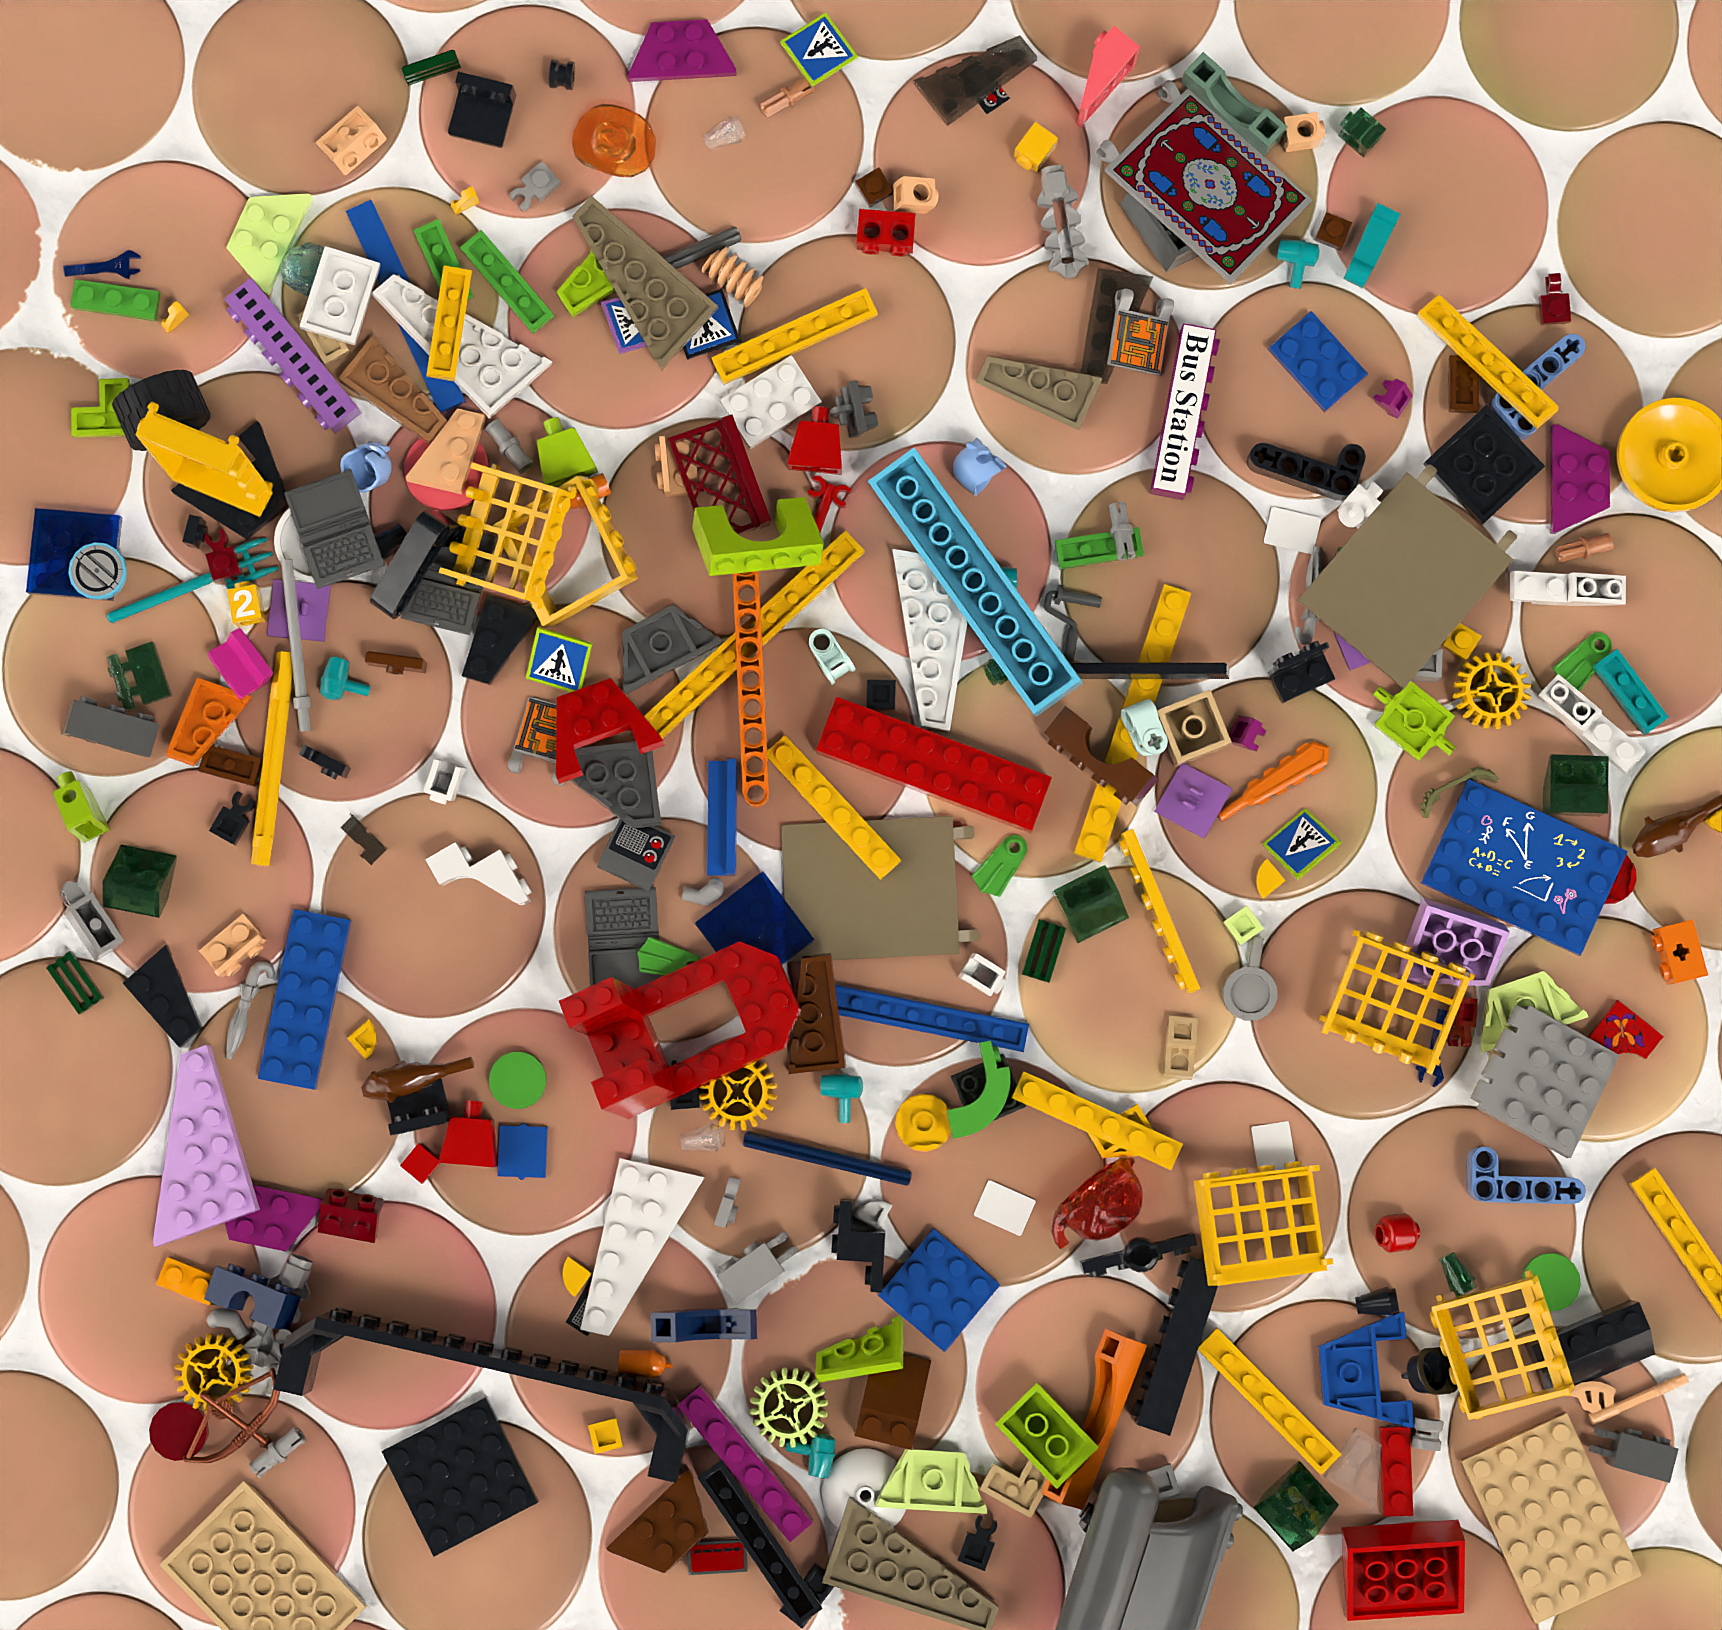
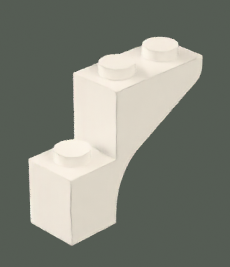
M455 842L425 859L438 883L442 886L458 879L472 878L482 882L519 905H526L531 902L528 895L532 891L525 879L519 880L514 870L518 867L510 853L504 855L501 850H498L471 866L470 862L473 861V857L466 846L460 847Z

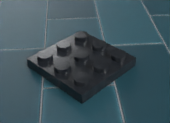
M1487 405L1423 463L1425 467L1430 464L1437 469L1435 477L1481 525L1545 467Z

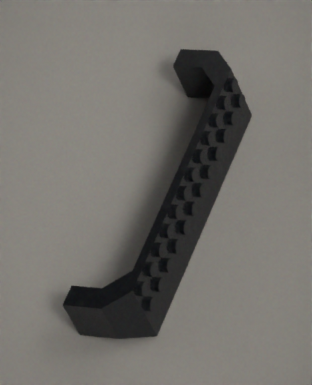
M339 1307L315 1317L285 1339L273 1390L299 1396L312 1391L322 1350L344 1336L633 1402L657 1435L647 1476L674 1483L677 1482L680 1476L691 1423L678 1408V1402L671 1390L664 1388L665 1383L647 1379V1382L641 1383L635 1381L636 1376L626 1373H619L615 1377L607 1375V1369L595 1366L585 1370L579 1368V1363L569 1360H562L560 1363L550 1362V1356L534 1353L531 1357L522 1355L523 1350L518 1348L505 1347L502 1350L494 1349V1343L477 1340L474 1344L465 1342V1336L449 1333V1336L442 1337L437 1335L438 1330L421 1327L420 1329L412 1330L409 1329L410 1324L392 1320V1323L388 1322L386 1324L380 1322L381 1317L364 1314V1316L356 1317L352 1316V1310Z

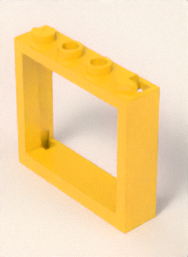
M576 476L557 488L567 491L570 486L576 488V493L580 492L621 576L559 611L545 586L544 594L540 597L543 599V605L539 610L534 608L542 626H555L638 579L635 573L637 569L636 564L626 554L622 546L624 545L623 538L617 530H614L610 522L611 514L608 508L601 504L597 496L599 494L598 488L594 481L588 477ZM549 492L543 496L539 512L544 513L549 510L553 493ZM534 501L524 507L532 509ZM518 511L514 512L508 531L520 534L517 528L528 522L530 515ZM504 519L493 524V526L501 529ZM506 537L504 549L509 559L516 562L522 541ZM527 550L523 564L532 567L533 560ZM521 570L519 579L525 590L530 572Z

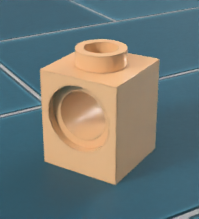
M1318 112L1283 118L1282 122L1288 126L1282 137L1285 153L1319 147L1322 138L1325 137V125L1323 120L1319 121ZM1305 127L1310 131L1311 135L1308 137L1301 136L1297 129Z
M903 176L893 184L895 212L926 214L936 207L939 193L938 189L935 188V179ZM913 190L920 194L921 201L915 198Z

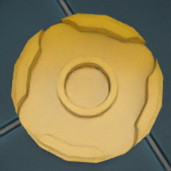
M918 1094L911 1096L901 1104L896 1113L895 1127L897 1134L905 1145L914 1150L930 1151L937 1149L946 1142L951 1133L946 1111L950 1109L943 1100L934 1095Z

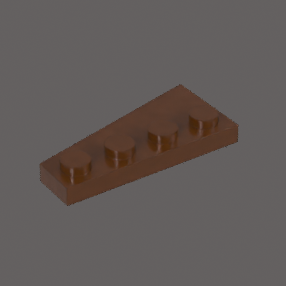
M832 954L803 956L797 998L801 1011L794 1025L789 1074L846 1068Z

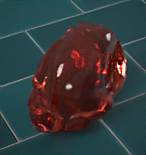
M1132 1157L1120 1158L1102 1167L1059 1204L1054 1213L1051 1228L1054 1241L1059 1249L1064 1248L1069 1243L1064 1235L1066 1227H1069L1082 1239L1105 1240L1124 1230L1140 1214L1143 1192L1138 1176L1133 1169L1135 1160Z

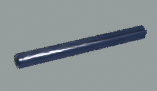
M749 1131L744 1134L743 1138L744 1147L908 1186L912 1177L910 1170Z

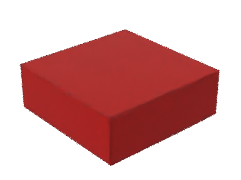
M418 1143L400 1166L421 1184H424L440 1163L434 1154Z

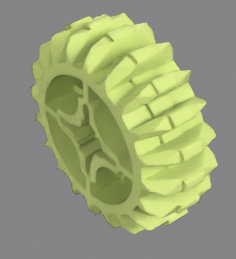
M783 1367L782 1377L779 1378L775 1370L771 1371L770 1374L773 1381L770 1382L766 1377H762L761 1382L765 1388L763 1389L759 1386L754 1388V1391L761 1395L760 1398H750V1403L758 1405V1408L750 1409V1415L759 1414V1418L752 1422L753 1426L764 1425L759 1431L760 1436L765 1435L767 1431L771 1432L768 1438L769 1443L774 1441L775 1436L781 1437L779 1441L780 1447L784 1446L785 1438L790 1439L791 1447L796 1446V1437L800 1438L802 1444H806L807 1438L805 1433L808 1432L811 1437L815 1438L817 1433L812 1427L816 1426L822 1429L824 1423L817 1418H825L828 1415V1412L819 1410V1407L828 1405V1400H818V1397L825 1393L824 1388L815 1391L813 1388L819 1382L816 1378L810 1384L806 1382L810 1375L807 1371L803 1374L802 1379L798 1378V1368H794L792 1376H788L787 1368ZM783 1384H796L808 1393L797 1397L791 1396ZM775 1388L778 1393L779 1404L771 1411L765 1413V1399L769 1392ZM784 1397L786 1400H790V1403L792 1401L795 1404L797 1403V1406L793 1409L795 1420L792 1414L789 1415L787 1412L780 1411L784 1407ZM812 1401L813 1414L810 1420L802 1426L798 1411ZM785 1418L790 1422L794 1430H781L770 1421Z

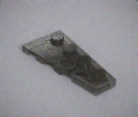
M1019 35L988 48L982 54L975 57L971 55L962 59V62L948 68L945 66L936 70V73L925 78L921 76L913 81L916 88L948 126L1036 62L1037 55Z
M1097 268L1080 373L1103 377L1101 384H1108L1115 366L1107 365L1116 312V292L1123 289L1132 290L1134 296L1129 311L1139 312L1153 276Z

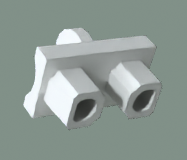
M1372 480L1364 488L1359 484L1337 509L1340 521L1347 527H1357L1359 529L1381 503L1377 498L1383 490Z

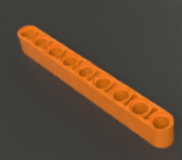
M759 571L733 574L743 797L750 807L760 808L766 805L769 800V774ZM742 589H753L755 592L754 598L750 601L740 599L739 593ZM752 616L755 618V627L749 630L742 628L740 622L744 617ZM748 644L756 646L758 649L756 656L753 658L744 657L741 654L744 646ZM747 673L758 675L759 682L755 686L748 687L743 683V678ZM755 701L759 703L760 711L756 715L745 713L744 707L748 702ZM750 730H758L762 734V738L757 744H750L746 741V734ZM753 758H758L763 762V768L757 773H752L747 769L748 761ZM753 787L762 788L764 790L763 799L757 802L748 798L749 790Z

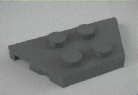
M674 605L623 630V690L625 694L633 692L722 645L723 641Z

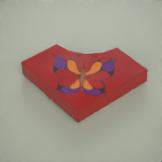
M1619 1000L1614 1002L1588 1035L1589 1039L1618 1055L1630 1053L1643 1059H1647L1664 1037Z

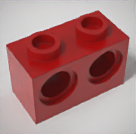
M859 209L857 250H862V253L869 255L879 254V251L890 252V255L896 257H905L907 253L913 254L916 213ZM869 228H875L880 234L876 238H868L864 232ZM897 230H903L908 236L904 240H896L892 234Z

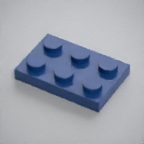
M1312 311L1268 349L1324 413L1368 375L1365 369Z

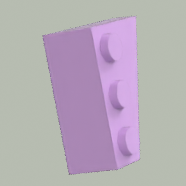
M1422 897L1405 944L1411 946L1410 951L1421 955L1422 951L1438 956V962L1449 965L1450 962H1455L1466 967V971L1475 974L1473 981L1470 980L1468 985L1489 986L1510 932L1503 923ZM1402 957L1398 979H1401L1408 962L1407 959ZM1414 962L1406 982L1429 985L1434 970ZM1440 972L1436 984L1459 985L1460 979Z

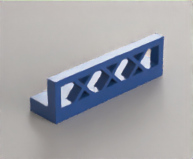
M737 760L708 761L707 876H736Z

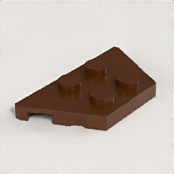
M687 1470L676 1483H673L606 1549L613 1554L646 1567L667 1573L709 1533L706 1520L703 1517L701 1501L695 1488L693 1473Z

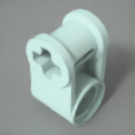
M818 629L811 634L809 638L810 651L831 685L835 684V680L848 671L854 672L856 670L850 658L841 649L830 631ZM818 636H825L829 639L830 645L825 650H818L813 644L814 639ZM842 663L841 666H839L838 668L832 670L833 668H835L836 666H838L839 664Z
M1147 698L1121 710L1122 721L1130 734L1137 753L1143 756L1160 754L1166 749L1168 743L1167 736L1159 720L1157 709L1150 699ZM1152 738L1154 743L1149 747L1148 741Z

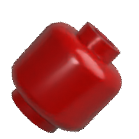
M1406 1213L1386 1215L1375 1226L1376 1242L1388 1253L1412 1250L1421 1235L1419 1224L1414 1222L1413 1218Z

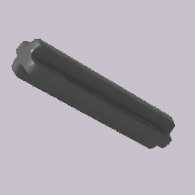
M734 226L666 255L663 258L675 269H679L709 256L717 250L720 251L725 247L739 243L741 235L737 227Z

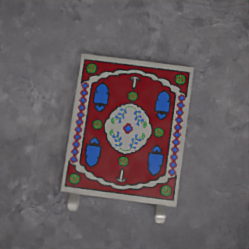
M1167 80L1162 84V88L1157 94L1159 98L1171 103V105L1120 154L1111 141L1105 140L1096 151V156L1102 161L1110 163L1104 170L1110 177L1227 282L1232 284L1313 200L1192 91L1187 88L1180 94L1176 85L1172 81Z

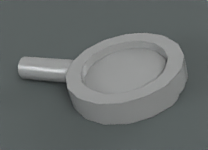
M1252 937L1248 967H1242L1232 972L1225 980L1222 989V998L1226 1009L1234 1017L1244 1021H1255L1267 1016L1274 1008L1278 998L1277 986L1273 978L1265 970L1259 968L1264 938Z

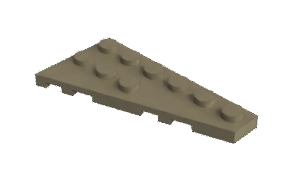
M591 195L572 217L662 371L719 309L718 305Z
M849 1496L822 1583L967 1629L992 1630L999 1609L998 1604Z

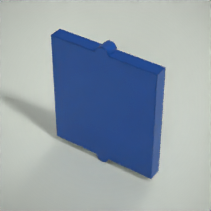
M525 1123L521 1124V1126H500L498 1176L519 1177L520 1180H524L525 1177L546 1178L548 1127L527 1126Z

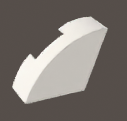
M882 1201L869 1202L861 1206L853 1216L879 1230L893 1205Z

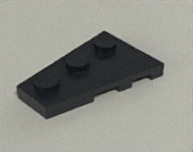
M487 595L462 677L491 685L515 648L525 638L533 623L538 620L534 608Z
M165 945L126 979L123 985L176 1045L182 1048L203 1027L191 998L184 987L181 974L171 956V950L168 945Z

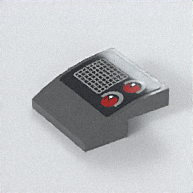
M620 819L600 858L597 868L646 891H650L662 867V863L675 840V835L656 826L632 829Z

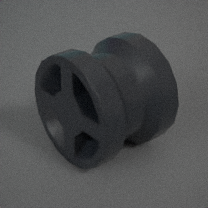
M551 60L549 87L557 88L558 86H564L566 90H573L575 62L568 61L564 64L558 60Z

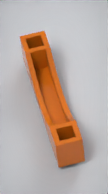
M1105 1329L1095 1354L1096 1383L1093 1400L1088 1416L1082 1426V1429L1099 1448L1057 1489L1047 1479L1041 1494L1063 1505L1084 1510L1146 1350V1344Z

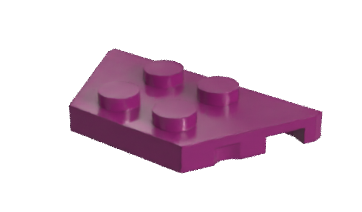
M708 19L651 22L629 71L628 79L629 82L730 77L737 76V71Z
M1553 424L1551 426V534H1556L1610 508V451L1558 424Z
M253 1184L260 1210L226 1222L229 1240L285 1252L288 1251L320 1210L322 1199Z

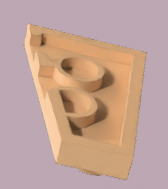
M457 408L407 474V482L462 494L486 421L485 415Z

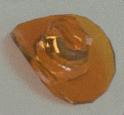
M601 104L592 107L580 118L574 130L572 146L575 157L583 165L613 176L632 178L645 172L653 161L656 138L650 123L640 114L617 105Z

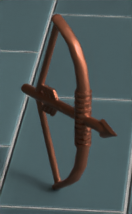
M274 1368L217 1399L212 1398L206 1392L200 1393V1398L209 1404V1408L187 1455L183 1457L184 1462L212 1463L224 1459L238 1448L240 1449L251 1437L260 1443V1447L268 1449V1444L272 1442L269 1436L265 1438L257 1430L267 1422L277 1406L280 1391H272L271 1399L264 1410L259 1412L248 1424L232 1413L233 1405L225 1399L270 1376L272 1377L274 1388L277 1376ZM211 1414L218 1418V1420L228 1418L242 1429L232 1439L231 1444L221 1451L205 1457L192 1456Z

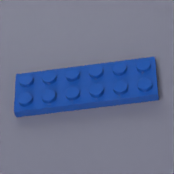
M293 910L258 1079L312 1090L317 1089L351 920Z

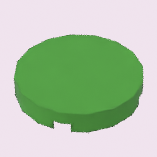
M510 1052L501 1056L493 1064L489 1074V1087L493 1097L501 1105L511 1109H524L534 1105L543 1096L546 1088L547 1074L543 1064L535 1056L525 1052Z
M1555 1253L1539 1254L1532 1258L1524 1267L1522 1279L1526 1278L1524 1272L1528 1270L1532 1271L1533 1276H1538L1549 1311H1560L1570 1306L1577 1298L1581 1286L1580 1274L1574 1263L1565 1256Z

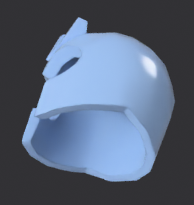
M976 437L973 442H967L966 447L954 459L953 475L961 486L974 496H977L987 486L991 478L1007 468V466L998 456H994L988 447L983 445L981 440Z
M373 441L357 446L341 458V472L349 469L352 470L361 493L382 486L388 481L392 471V463L387 454L390 447Z

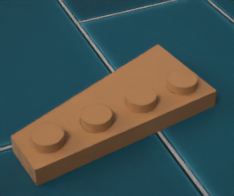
M373 335L338 378L341 384L429 445L447 423V419L426 395L415 386L412 379L401 370L395 360L380 346Z

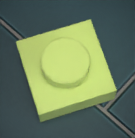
M1247 905L1223 922L1239 946L1264 929Z

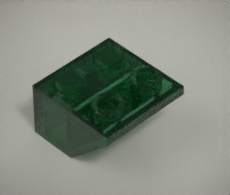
M1550 754L1543 785V813L1547 815L1596 817L1608 814L1609 756Z
M120 845L102 881L103 907L160 918L169 898L177 855Z
M1106 865L1052 891L1077 944L1129 918L1120 893Z
M1299 1461L1265 1491L1253 1508L1291 1551L1294 1552L1315 1539L1339 1504Z

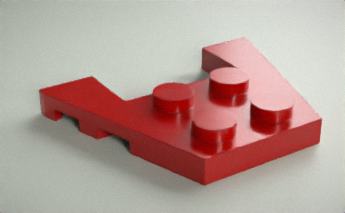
M611 678L557 697L556 778L559 784L583 776L575 749L631 729L640 755L665 746L659 733Z

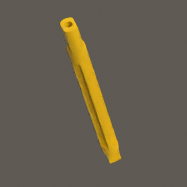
M276 652L252 842L251 865L270 866L292 688L293 668L290 652Z

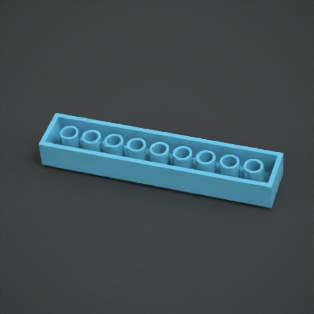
M912 448L868 481L1035 716L1040 715L1083 684L1081 678L915 448Z

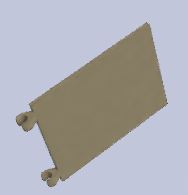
M1430 464L1417 479L1408 472L1402 477L1297 600L1403 689L1514 560L1505 551L1517 539V535L1513 531L1508 530L1500 541L1494 544L1425 486L1437 473V469Z
M953 816L867 820L868 825L901 859V862L880 881L827 823L781 825L787 962H801L803 956L826 953L832 954V960L960 954L959 942L979 941L978 930H959L954 839H972L974 837L972 826L953 827Z

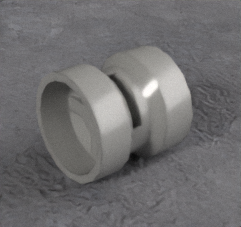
M1414 1417L1416 1433L1412 1437L1411 1447L1441 1451L1439 1433L1443 1430L1444 1421Z

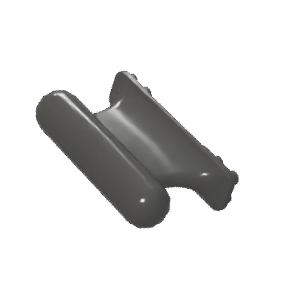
M1119 1467L1109 1473L1101 1485L1055 1630H1199L1220 1562L1223 1560L1226 1549L1231 1548L1233 1545L1234 1536L1231 1532L1234 1522L1239 1520L1243 1514L1242 1505L1237 1502L1233 1495L1215 1487L1204 1486L1198 1491L1191 1513L1187 1517L1174 1522H1153L1159 1504V1489L1154 1479L1143 1470L1134 1467Z

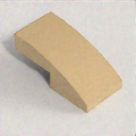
M1169 1016L1164 1058V1078L1193 1079L1198 1018Z

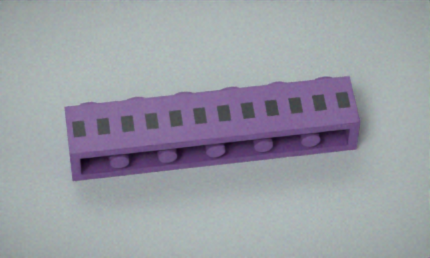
M249 278L225 298V301L230 306L226 311L236 323L242 320L248 327L244 330V333L254 345L257 342L262 344L265 350L261 353L272 366L277 363L283 371L279 375L287 385L291 387L295 384L301 393L297 397L308 409L313 406L319 413L315 416V419L325 431L330 427L336 434L362 413L252 278Z

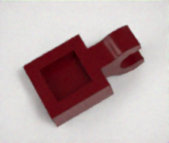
M1548 274V277H1545L1547 295L1539 297L1541 325L1570 323L1569 293L1561 294V274Z
M1463 997L1452 1024L1455 1027L1447 1038L1448 1046L1458 1047V1040L1461 1038V1047H1471V1027L1476 1028L1478 999Z

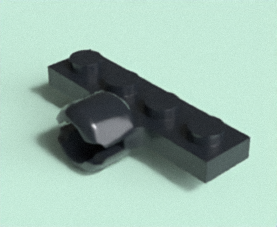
M1187 1233L1152 1242L1145 1237H1134L1124 1245V1249L1121 1251L1079 1262L1082 1273H1089L1090 1277L1107 1274L1106 1268L1117 1266L1118 1270L1130 1268L1139 1273L1147 1272L1153 1269L1157 1261L1163 1259L1162 1254L1174 1251L1175 1256L1192 1252L1191 1247L1196 1246L1197 1242L1194 1233Z

